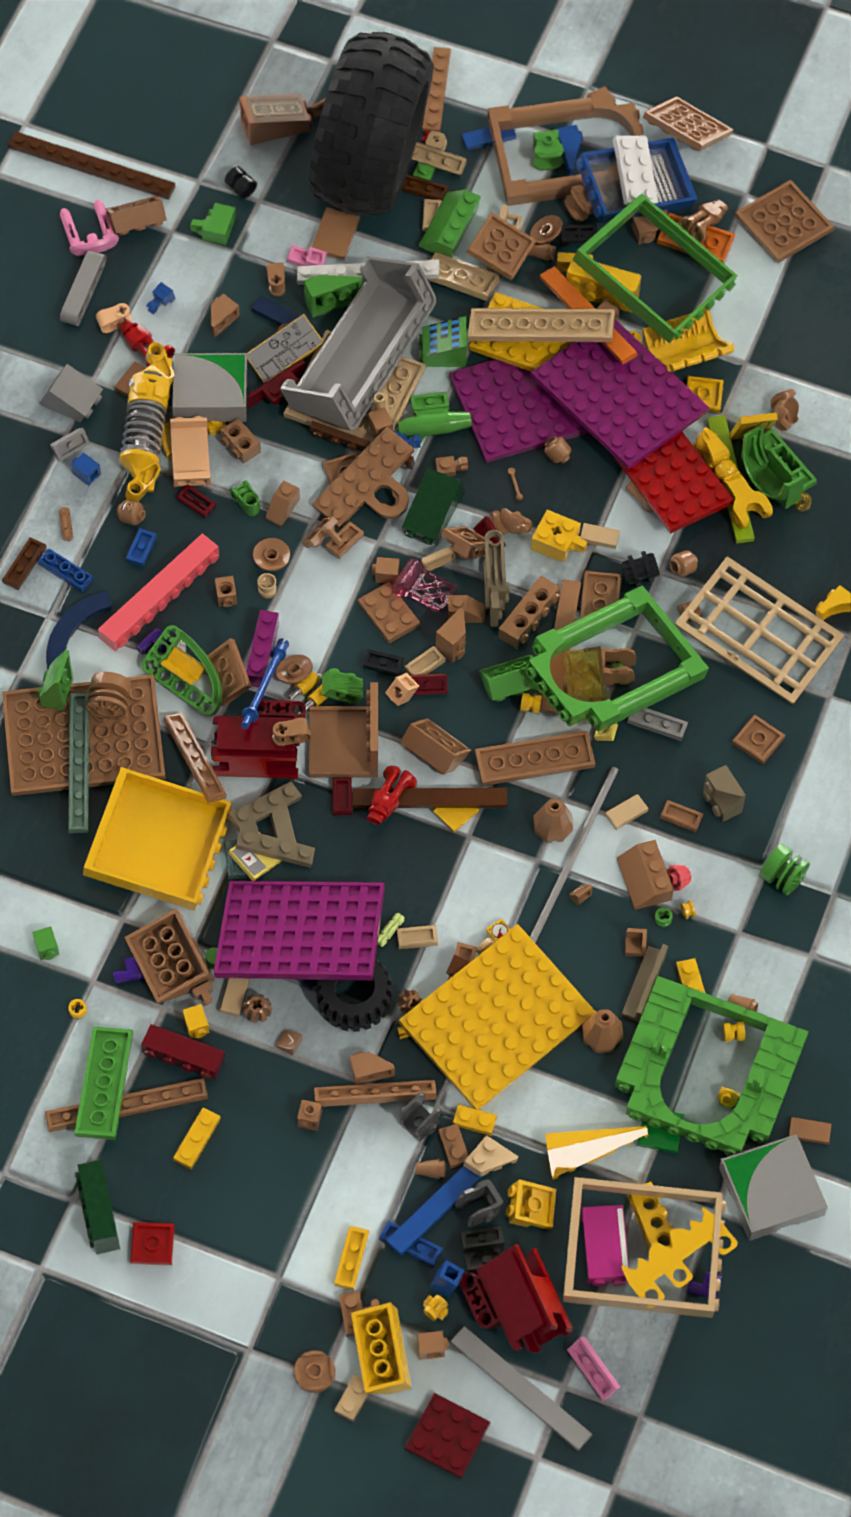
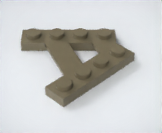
M292 781L229 813L228 818L238 831L236 849L311 868L315 848L296 843L288 806L302 798V795ZM270 816L275 837L260 834L257 822Z

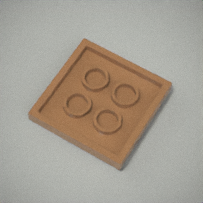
M491 212L466 253L512 281L536 240Z

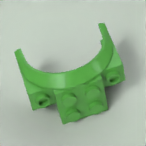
M759 425L744 434L741 458L754 486L767 497L779 501L787 509L800 501L801 493L816 485L817 479L773 428L763 434L764 429Z

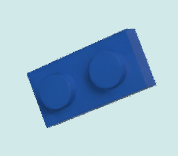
M139 528L126 556V562L144 567L157 539V533Z

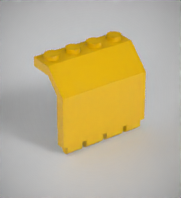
M705 310V314L700 320L695 319L693 326L689 330L685 329L683 335L678 340L674 339L670 344L651 327L642 329L646 348L665 365L668 372L683 369L685 366L689 367L735 351L733 343L719 338L713 326L710 310ZM690 314L665 322L675 329Z

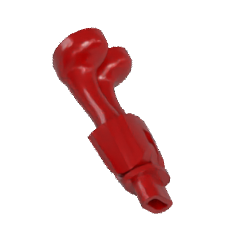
M128 319L119 326V329L122 331V335L125 337L130 348L135 352L139 351L146 358L148 349L145 346L149 347L151 343L155 342L152 339V333ZM172 345L163 346L167 357L172 359L175 353L174 347ZM146 361V366L148 368L150 364Z
M397 766L386 767L383 771L385 782L381 790H376L368 810V821L380 825L399 806L398 799L405 788L416 787L417 780L409 771L404 770L401 774V770ZM399 779L396 787L390 794V788L392 787L393 783L397 782V780Z

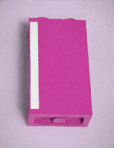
M623 1205L582 1207L581 1220L584 1226L588 1269L587 1285H593L594 1287H601L610 1283L616 1286L624 1285L628 1281L622 1270V1265L629 1268Z

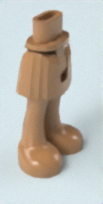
M720 200L702 204L699 206L696 214L682 217L677 224L686 232L692 229L691 236L699 243H702L706 239V228L709 225H716L722 219L728 206Z

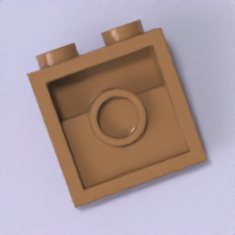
M466 526L443 528L441 536L447 538L449 543L454 544L453 551L457 552L459 557L463 559H476L483 556L485 558V537Z

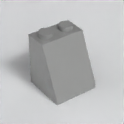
M66 364L39 404L81 422L84 417L88 419L93 412L91 407L93 404L97 405L102 398L100 393L103 388Z

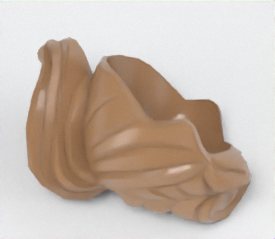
M794 389L777 393L770 401V406L774 413H777L778 417L776 426L781 431H787L799 420L797 416L799 404L794 398L796 394Z
M503 508L501 513L498 510L491 512V521L503 536L508 532L511 534L527 533L532 528L531 520L522 516L519 511L511 512Z

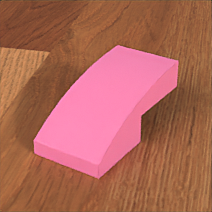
M292 245L286 262L297 266L323 265L327 252L313 247L306 250Z

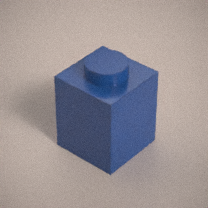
M84 452L74 458L71 463L72 474L88 486L101 475L100 464Z
M446 1260L438 1269L430 1287L448 1297L458 1286L464 1270Z

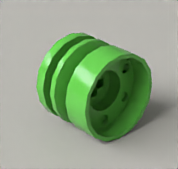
M782 843L766 860L759 877L769 884L778 879L776 889L780 890L783 888L782 893L788 896L803 881L810 862L806 859L802 861L800 855L791 860L794 851Z

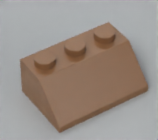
M157 196L106 209L112 228L119 235L128 234L129 230L136 229V231L144 230L146 226L151 224L159 226L163 224V221H167L163 202Z
M428 718L411 723L400 741L408 751L417 754L423 762L429 763L435 767L438 773L444 775L453 772L472 751Z
M656 840L636 844L617 857L634 910L672 900L674 890Z

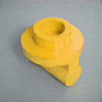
M721 1087L718 1101L724 1107H733L739 1100L740 1093L730 1088Z

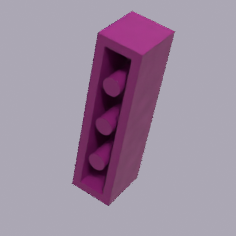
M260 610L246 669L252 687L259 688L271 662V651L274 648L279 628V613Z

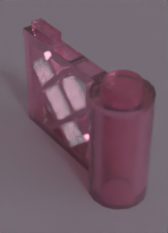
M416 559L407 561L392 585L396 595L401 597L408 595L426 604L427 608L436 613L443 611L448 603V595H453L457 588V585L424 569L422 563ZM427 577L431 579L433 583L426 584L423 578ZM445 586L451 590L442 592L440 587ZM435 587L438 593L430 594L428 588ZM424 589L425 595H420L415 591ZM440 597L442 604L434 602L433 598Z

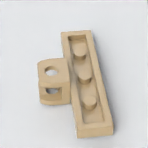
M434 130L429 133L425 145L416 143L411 159L412 161L428 164L436 169L460 177L467 162L466 158L444 152L447 146V139L443 133Z

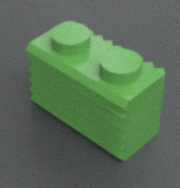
M336 668L329 669L322 675V696L354 705L363 698V679L356 677L353 673L346 674Z

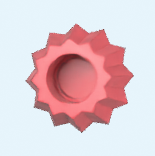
M669 865L667 873L672 887L675 891H681L692 881L691 872L684 865Z

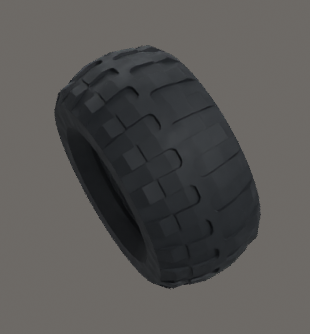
M360 32L347 41L339 57L320 117L308 178L309 186L314 196L325 201V204L336 211L356 216H382L392 210L398 200L417 143L433 75V62L429 54L418 48L416 44L407 38L387 32Z

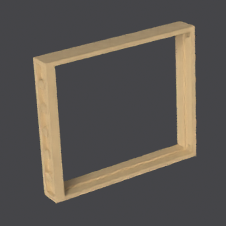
M575 1177L563 1302L713 1318L714 1311H718L719 1299H715L716 1291H720V1279H717V1271L721 1272L722 1259H718L719 1246L723 1249V1239H720L721 1222L723 1225L725 1224V1220H721V1212L725 1213L726 1200H722L723 1193ZM582 1189L715 1203L708 1305L573 1290Z

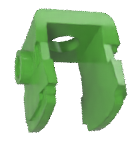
M558 130L534 132L533 151L535 158H533V167L537 168V170H554L564 164L562 154L565 151L559 142Z

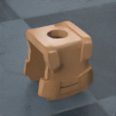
M581 184L572 186L571 195L566 196L564 203L573 219L582 222L588 218V215L594 214V209L588 199L585 186ZM599 188L603 202L606 204L608 200Z
M602 648L600 650L599 672L602 685L612 686L614 683H617L619 686H630V684H634V671L632 668H628L636 663L634 650L628 648ZM621 662L623 667L607 668V665Z

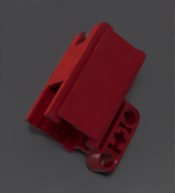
M261 700L257 711H262V713H258L259 718L256 722L250 723L248 729H243L241 726L244 720L242 716H215L213 718V725H218V730L214 733V744H217V747L211 746V759L214 762H219V766H213L216 776L298 779L296 761L298 754L297 746H300V743L277 746L273 742V726L277 722L294 720L296 718L306 719L304 703L301 701Z
M514 1245L491 1261L476 1268L478 1274L464 1273L460 1279V1285L480 1327L495 1330L502 1326L512 1349L522 1351V1345L519 1341L522 1338L527 1351L538 1353L542 1351L540 1345H544L561 1334L567 1336L572 1333L573 1327L537 1250L531 1249L526 1254L528 1260L525 1261L519 1246ZM474 1278L475 1283H474V1286L472 1287L471 1281H472V1279ZM491 1315V1322L488 1323V1317Z

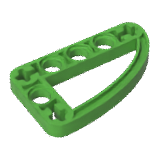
M174 625L168 626L142 662L143 670L149 675H154L157 681L204 715L214 716L219 711L222 703V686L213 663L189 635ZM171 631L175 632V634H176V637H175V638H174V637H171V635H170V632H171ZM166 639L172 644L169 645L168 643L164 642V640ZM181 640L196 654L205 667L212 684V698L160 664L162 660L168 658L173 648ZM161 645H165L167 648L166 653L163 655L158 654V648ZM148 663H153V665L159 668V670L156 671L152 668H149L150 666L148 665ZM169 671L170 678L163 681L161 678L162 673ZM183 681L185 684L184 689L177 691L176 684ZM193 692H198L199 699L192 702L190 695ZM204 701L205 703L211 705L213 709L211 711L207 710V707H205L201 703Z

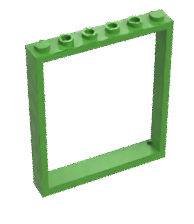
M642 193L581 246L573 258L576 264L669 344L674 339L678 340L683 335L685 329L689 330L693 326L695 319L700 320L705 314L704 311H709L715 305L716 300L720 301L725 296L726 291L730 292L736 285L734 281L738 276ZM638 211L723 283L720 288L675 329L589 256L590 253Z

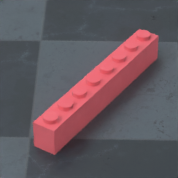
M202 533L98 628L99 639L115 652L120 647H124L133 635H137L146 623H150L159 611H163L172 599H176L185 587H189L198 575H202L211 563L213 564L218 560L219 546Z

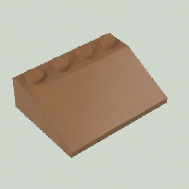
M176 908L125 937L158 1004L191 993L192 989L208 981L211 983L215 981L183 915Z

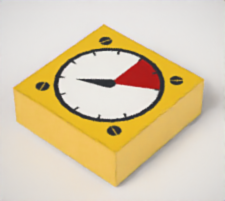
M503 919L486 928L487 934L494 942L511 930Z

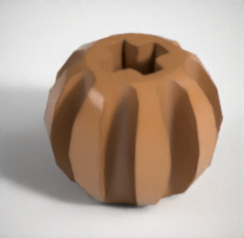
M259 993L258 996H253V994L248 996V1001H244L242 1007L246 1019H251L252 1023L257 1021L265 1022L267 1016H270L272 1012L270 1000L264 998V995Z

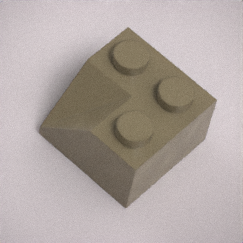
M725 765L706 774L702 795L706 802H710L714 815L724 822L742 813L746 794L728 767Z

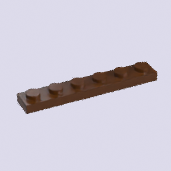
M313 420L310 425L311 434L314 437L328 439L335 445H345L352 451L359 450L363 452L371 443L369 440ZM410 456L400 468L413 469L415 464L414 457Z

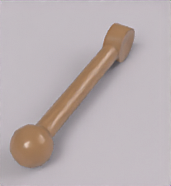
M509 468L508 474L511 476L517 494L516 499L520 501L523 499V495L519 492L515 479V469Z

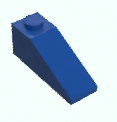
M577 124L557 128L559 142L565 151L562 154L568 176L574 175L581 141H583L582 131L578 130Z

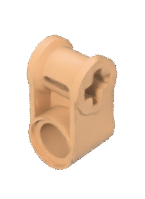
M124 303L100 310L96 314V319L103 333H110L119 329V326L125 322L124 318L132 321L130 308Z

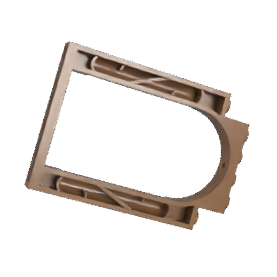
M611 91L592 93L588 98L510 109L509 105L488 108L487 118L507 206L566 198L567 195H571L572 186L584 185L581 174L526 182L525 179L511 181L500 131L589 118H606L622 125L630 136H642L643 125L639 124V109H636L635 103L616 105L615 97L612 98ZM617 165L608 167L607 171L593 173L602 193L622 190Z

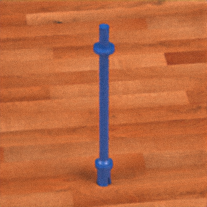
M284 638L279 639L276 647L271 651L273 658L250 707L244 708L241 715L244 720L241 726L243 729H248L250 723L256 722L259 718L257 708L279 661L284 660L286 657L289 642L285 640L283 644Z

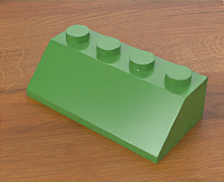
M468 190L447 192L419 247L432 253L437 252L452 258L479 208L481 196Z

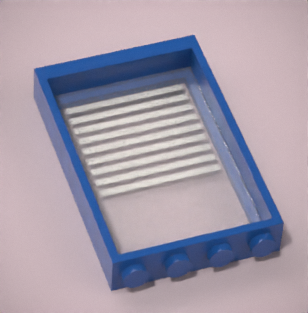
M669 138L648 142L658 203L654 204L662 211L667 210V212L691 208L697 201V196L675 139ZM609 148L581 153L576 160V168L581 174L582 183L587 190L588 199L594 209V215L598 219L599 224L610 222L628 206L624 205L615 149ZM638 211L631 218L641 216L642 214Z

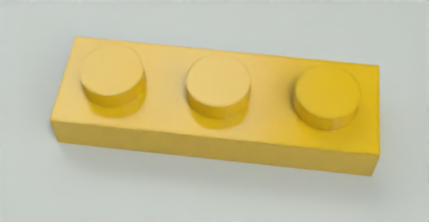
M202 1108L173 1160L192 1169L221 1120V1116Z
M349 1226L334 1286L355 1290L369 1237V1230Z

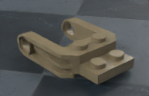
M490 530L485 535V559L483 562L485 608L490 609L491 627H498V621L502 619V610H505V603H509V582H506L504 536L498 530ZM491 537H497L499 539V542L493 544L489 541V539Z

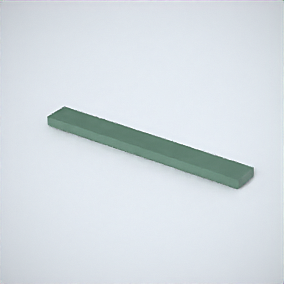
M70 693L69 833H89V711L87 710L89 693Z

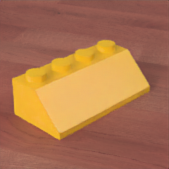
M390 1302L352 1312L351 1316L365 1393L393 1394L412 1389L398 1309Z

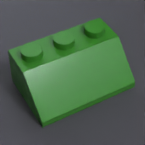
M531 654L478 670L487 695L493 701H502L510 695L518 696L527 690H538L536 684L527 676L525 671L529 659L534 658V656Z

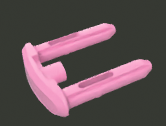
M101 200L95 201L94 209L104 236L103 239L98 240L97 235L91 233L87 236L88 243L80 242L70 212L66 208L61 209L60 217L70 243L69 251L73 255L84 256L88 250L100 253L117 244L119 237L114 233L105 205ZM104 221L107 223L108 229H106ZM70 230H72L74 238H72Z

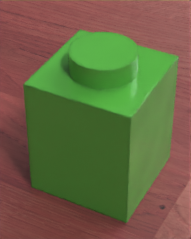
M51 926L32 932L40 961L44 959L50 960L59 955L58 945Z

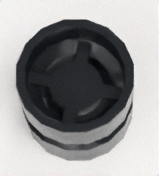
M240 166L232 168L224 179L225 184L234 190L241 199L250 197L257 188V182Z

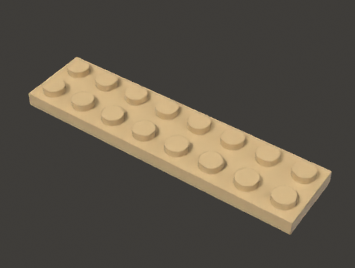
M471 308L468 341L612 342L615 309Z

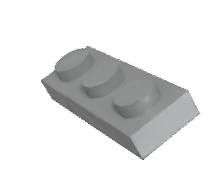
M648 708L629 716L627 722L628 724L682 741L688 726L686 721Z

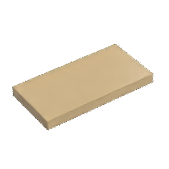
M437 252L430 259L439 260L440 274L438 279L427 280L485 301L488 300L500 280L501 275Z

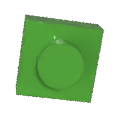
M419 162L413 176L431 181L435 167Z

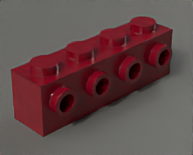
M150 1024L141 1043L142 1053L152 1059L155 1057L161 1059L167 1065L174 1064L180 1066L186 1072L193 1071L199 1073L205 1079L212 1078L216 1080L225 1061V1051Z

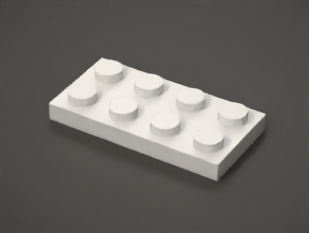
M615 136L613 143L624 205H629L641 193L652 203H658L647 136Z

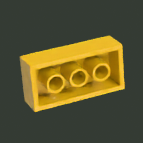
M572 258L566 279L588 301L602 304L607 300L615 304L622 311L632 312L576 264ZM598 263L639 298L642 275Z

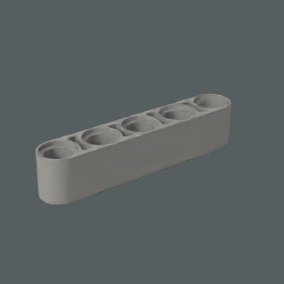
M87 251L61 310L60 322L79 326L105 267V254Z

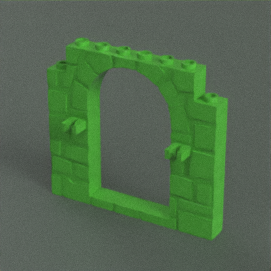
M658 976L616 1078L615 1087H618L622 1092L632 1093L626 1109V1115L631 1119L645 1121L651 1127H661L672 1135L679 1134L691 1142L703 1143L709 1149H719L724 1151L726 1155L732 1156L742 1152L747 1137H751L752 1140L758 1143L768 1142L809 1031L796 1028L793 1025L771 1017L769 1018L763 1014ZM690 1005L700 1007L737 1022L743 1021L744 1024L765 1032L736 1107L727 1117L710 1124H694L677 1117L664 1103L660 1089V1081Z

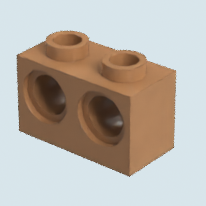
M239 418L221 429L220 439L225 447L228 446L233 456L243 464L261 453L260 442Z

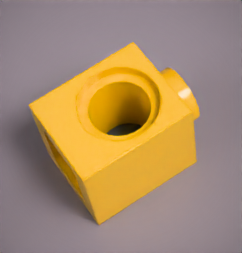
M202 1004L183 1009V1018L190 1039L194 1037L202 1038L209 1033V1025Z

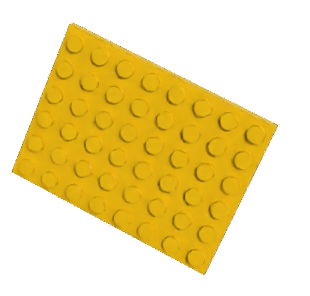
M517 924L400 1018L398 1022L474 1109L480 1110L581 1027L596 1011Z

